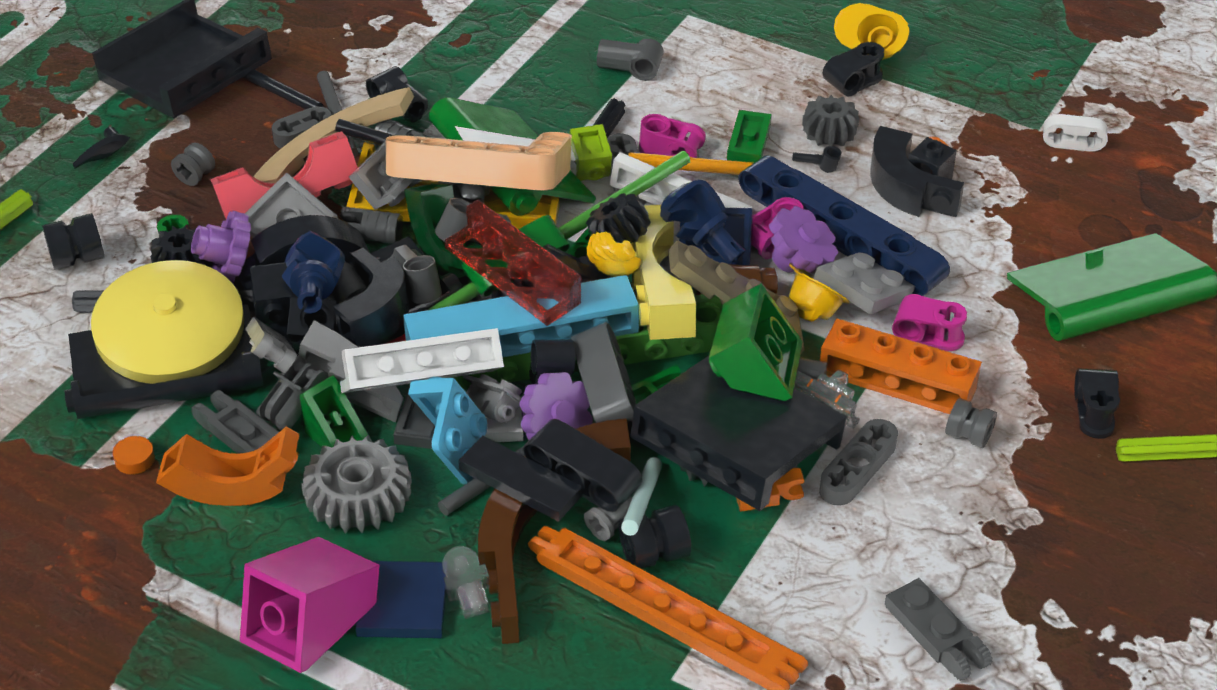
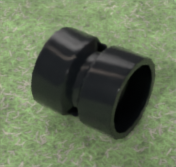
M93 213L74 217L69 225H66L62 220L42 225L54 270L74 266L78 258L84 263L104 258V251Z
M676 504L652 511L650 518L644 515L637 533L631 536L626 535L622 531L621 526L624 518L619 520L620 542L626 561L640 569L654 566L659 557L669 562L688 557L691 554V539L687 522L681 509Z

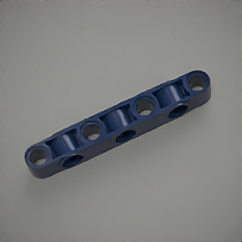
M763 156L739 174L740 187L749 197L766 207L773 204L777 199L784 197L799 200L803 205V209L809 210L814 214L816 221H823L828 225L836 238L833 245L839 252L846 256L858 252L870 255L875 259V263L887 270H894L900 273L904 280L914 285L913 294L924 296L950 274L948 261L939 252L805 173L786 165L772 156Z

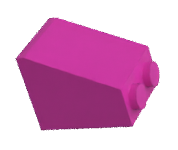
M321 537L313 538L246 563L244 567L240 642L299 673L307 671L376 604L380 565Z

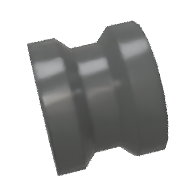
M191 143L185 148L184 154H178L172 159L171 168L181 182L189 186H195L202 180L203 175H207L215 168V159L206 147L199 143Z

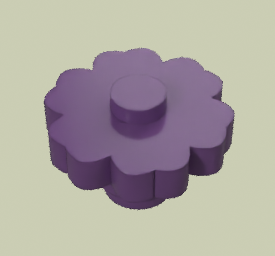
M794 206L791 210L782 208L769 224V229L774 234L771 238V242L774 245L772 259L776 266L785 272L794 271L789 263H793L796 268L813 273L817 267L833 262L838 254L837 248L833 245L836 239L825 222L816 221L814 214L809 210Z
M236 211L229 212L226 221L222 222L221 227L208 224L206 227L199 225L194 232L191 244L192 254L199 255L201 260L212 262V268L222 273L232 283H234L235 277L240 275L245 262L251 230V223H248V214Z
M566 372L543 373L538 379V384L527 385L524 396L520 401L522 415L521 428L526 433L528 440L551 419H559L575 429L592 424L593 418L590 412L587 411L590 404L583 382L572 381L570 375Z

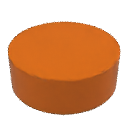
M141 436L124 438L113 448L115 466L120 472L125 474L142 473L149 469L155 460L151 442Z

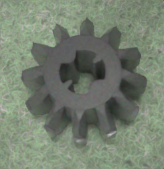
M830 95L829 98L817 96L816 101H809L805 109V114L802 118L803 131L806 132L808 140H816L817 146L822 144L844 146L846 141L854 140L857 128L859 127V111L855 109V103L845 102L844 97L833 98Z

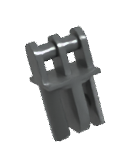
M300 356L296 357L286 373H273L279 380L256 411L260 418L271 421L279 430L284 429L286 426L292 429L302 415L299 394L329 377L328 373L324 370L317 371V367L314 364H306L305 359Z

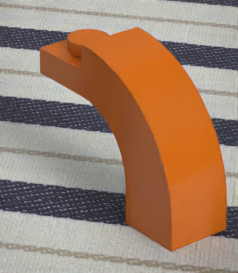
M286 426L262 447L251 452L237 454L215 450L186 434L164 453L156 483L179 496L209 505L244 506L260 503L283 491L286 473L294 467L299 454L296 452L300 434Z

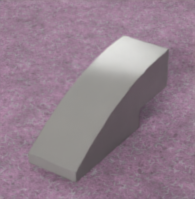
M313 321L300 344L298 356L304 358L306 364H314L317 367V371L324 370L328 373L329 377L335 375L340 384L341 381L346 379L341 351L359 347L330 328ZM396 386L345 393L349 402L395 423L399 417L404 398Z

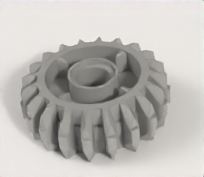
M353 435L348 442L344 443L336 439L334 447L322 445L320 455H311L310 465L305 466L302 491L303 496H305L306 506L309 508V512L314 513L317 522L326 521L330 530L338 525H341L345 534L351 527H357L361 533H363L365 526L369 525L379 529L381 520L393 522L395 513L403 512L405 502L409 501L412 479L408 463L404 455H399L396 445L387 447L384 439H380L375 443L372 442L369 435L362 441H357Z

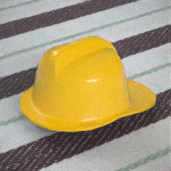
M863 3L852 4L842 9L835 18L834 23L835 35L842 45L853 49L861 43H877L884 48L882 60L888 59L897 52H900L908 41L910 32L907 21L901 15Z
M789 263L790 267L796 272L789 298L797 305L800 318L810 322L815 321L817 318L828 320L843 303H850L847 298L835 290L813 279L814 276L807 271L798 269L793 263Z

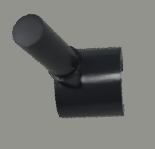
M827 146L824 148L822 155L793 152L792 160L819 164L821 170L831 173L836 170L842 152L835 146Z

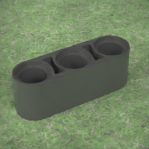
M606 321L571 336L574 342L577 364L596 423L627 418V424L633 421L634 407L637 402L617 338L609 323Z

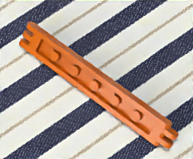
M543 526L538 532V536H534L528 542L530 550L537 554V560L541 565L767 690H790V685L797 681L799 673H803L808 666V661L802 655L566 528H562L558 532L548 526Z

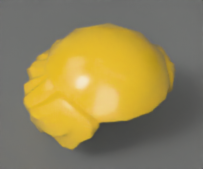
M597 232L592 234L589 239L587 256L602 273L613 277L628 276L640 267L642 260L635 257V251L630 241L623 240L622 243H617L611 233Z

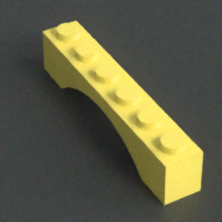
M644 205L651 223L647 228L646 234L639 236L637 242L631 243L635 251V257L642 260L640 267L632 274V288L635 290V296L639 304L640 325H647L650 340L696 337V301L692 286L678 280L659 265L669 255V249L674 244V221L665 222L660 216L661 205Z

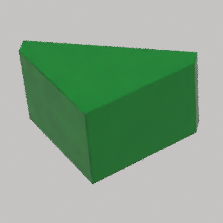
M331 375L299 394L305 433L321 448L322 445L334 447L336 439L344 443L348 442L353 435L357 441H362L368 435L345 393L341 392V386L335 375Z

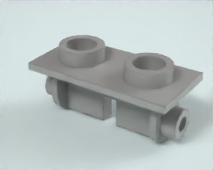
M481 374L480 378L469 375L463 376L464 379L471 383L466 393L487 418L501 423L509 422L514 418L522 399L520 397L521 389L505 380H501L499 383L485 374Z

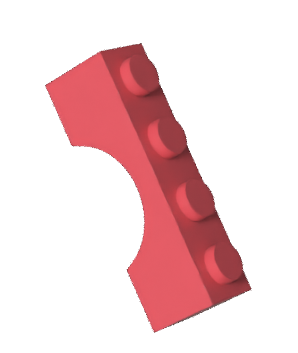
M341 131L309 143L306 163L293 178L316 198L321 195V190L331 186H334V189H340L353 184L349 176L358 167L347 136ZM244 167L210 179L225 219H227L230 211L245 214L275 184L256 179Z

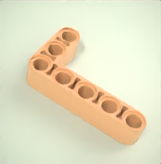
M545 132L540 134L529 146L407 135L389 136L386 138V174L398 178L528 190H551L570 171L572 135L564 132Z

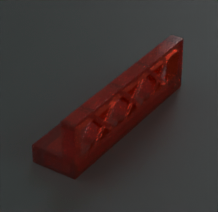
M476 200L466 206L467 226L445 239V248L546 326L581 304V276L481 201ZM474 238L482 244V248H465L462 244ZM486 259L503 260L508 264L507 268L490 267L486 264ZM511 279H528L533 283V287H516L511 283ZM537 298L555 299L559 303L547 310L537 303Z

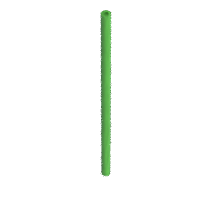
M685 151L679 152L559 227L566 240L588 227L586 222L590 217V213L598 209L600 203H605L610 197L616 198L623 193L626 195H639L690 163L689 155ZM471 282L428 310L465 304L480 295V293Z

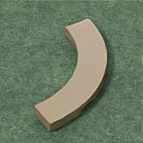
M410 87L367 99L315 124L276 152L253 177L268 183H276L286 173L292 177L305 164L303 158L308 155L310 142L338 133L335 132L338 119L368 127L385 120L404 116L414 98Z

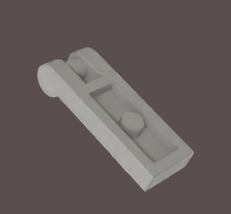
M253 317L245 328L251 338L249 341L253 346L251 352L259 358L264 357L274 362L276 369L286 373L297 357L296 352L284 336Z

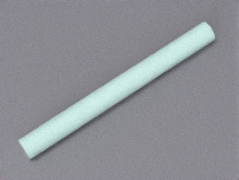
M650 458L646 463L642 473V483L634 493L621 526L622 531L626 535H634L639 529L662 468V462L658 458Z

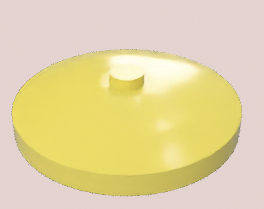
M170 260L140 266L112 282L104 290L94 306L91 317V331L98 354L112 370L134 381L155 384L201 376L218 367L233 353L239 344L244 330L245 319L241 297L236 287L226 276L203 264Z

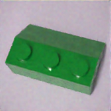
M761 283L723 304L709 355V363L713 372L718 377H723L732 389L787 401L793 395L803 341Z

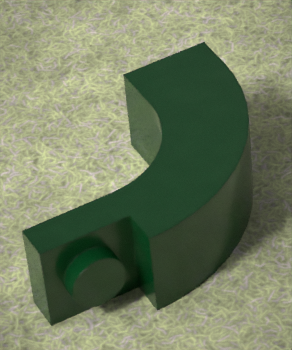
M434 182L404 189L411 225L424 255L434 257L438 273L441 276L450 272L458 278L467 276L462 268L463 262L486 246L475 244L471 241H465L464 245L455 246L443 241L435 233V229L450 198H454L452 185Z

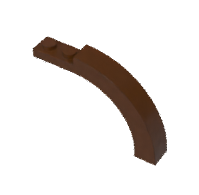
M627 418L603 421L576 429L631 462V443ZM494 489L484 509L479 528L480 579L488 578L489 594L498 593V601L490 602L492 628L501 627L502 644L519 643L513 559L518 540L524 528L538 511Z

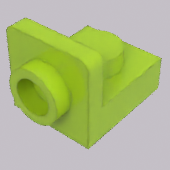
M603 124L570 129L569 134L572 135L571 146L577 163V178L580 181H595L609 177L611 174L612 153Z

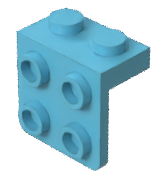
M431 377L427 380L411 381L408 395L435 425L432 438L433 451L462 484H467L474 477L459 470L458 460L482 436L486 435L487 418L454 378Z

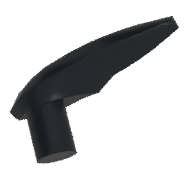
M107 127L104 130L105 138L92 145L73 163V167L76 169L85 163L101 160L114 154L126 144L130 137L119 134L114 127Z

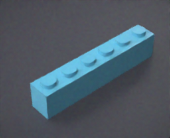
M627 275L404 314L406 341L498 328L502 357L531 352L533 340L571 339V336L606 321L611 326L615 336L638 333L639 304Z

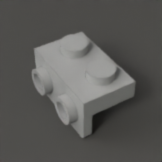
M386 141L349 176L350 180L374 210L386 204L390 207L395 206L406 197L404 189L408 186L411 188L421 181L420 179L391 177L386 174Z

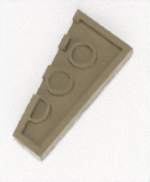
M676 240L669 249L670 272L691 285L708 299H712L716 295L720 298L722 305L761 284L756 279H748L740 275L729 264L719 263L711 259L696 246H688ZM766 289L803 341L797 305L789 297L779 296ZM802 343L801 353L805 350L804 343Z

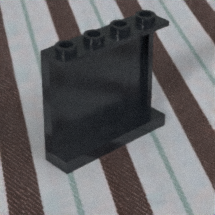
M183 0L92 52L100 81L174 119L247 75L251 70H255L272 59L267 31L256 28L242 36L198 15L195 0Z
M707 356L635 405L630 437L760 511L769 504L774 482L823 444H827L836 450L840 448L847 416L795 388L792 398L787 401L732 389L723 377L720 378L713 372L709 363V356Z

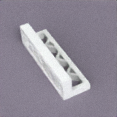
M619 152L613 161L610 186L622 189L655 167ZM672 173L640 193L639 198L654 205H661L665 197L671 192L692 181ZM715 191L725 208H753L750 205Z
M498 328L345 349L341 352L346 379L340 382L342 393L410 384L413 380H427L431 377L451 378L497 370L504 367Z

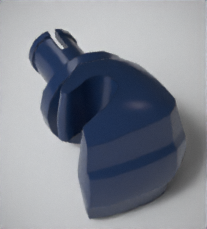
M698 179L686 183L665 197L660 206V216L665 222H685L676 234L677 238L691 240L696 246L709 243L727 264L736 262L745 253L746 250L726 231L725 223L729 219L725 214L726 208L708 182Z
M312 231L301 235L292 245L285 260L287 268L282 274L286 284L298 297L297 305L300 310L304 307L305 302V313H315L320 310L322 299H326L334 290L345 260L341 249Z

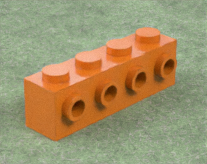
M836 318L821 347L820 355L821 362H828L827 377L947 414L951 413L954 404L959 398L971 402L977 389L982 363L975 359Z

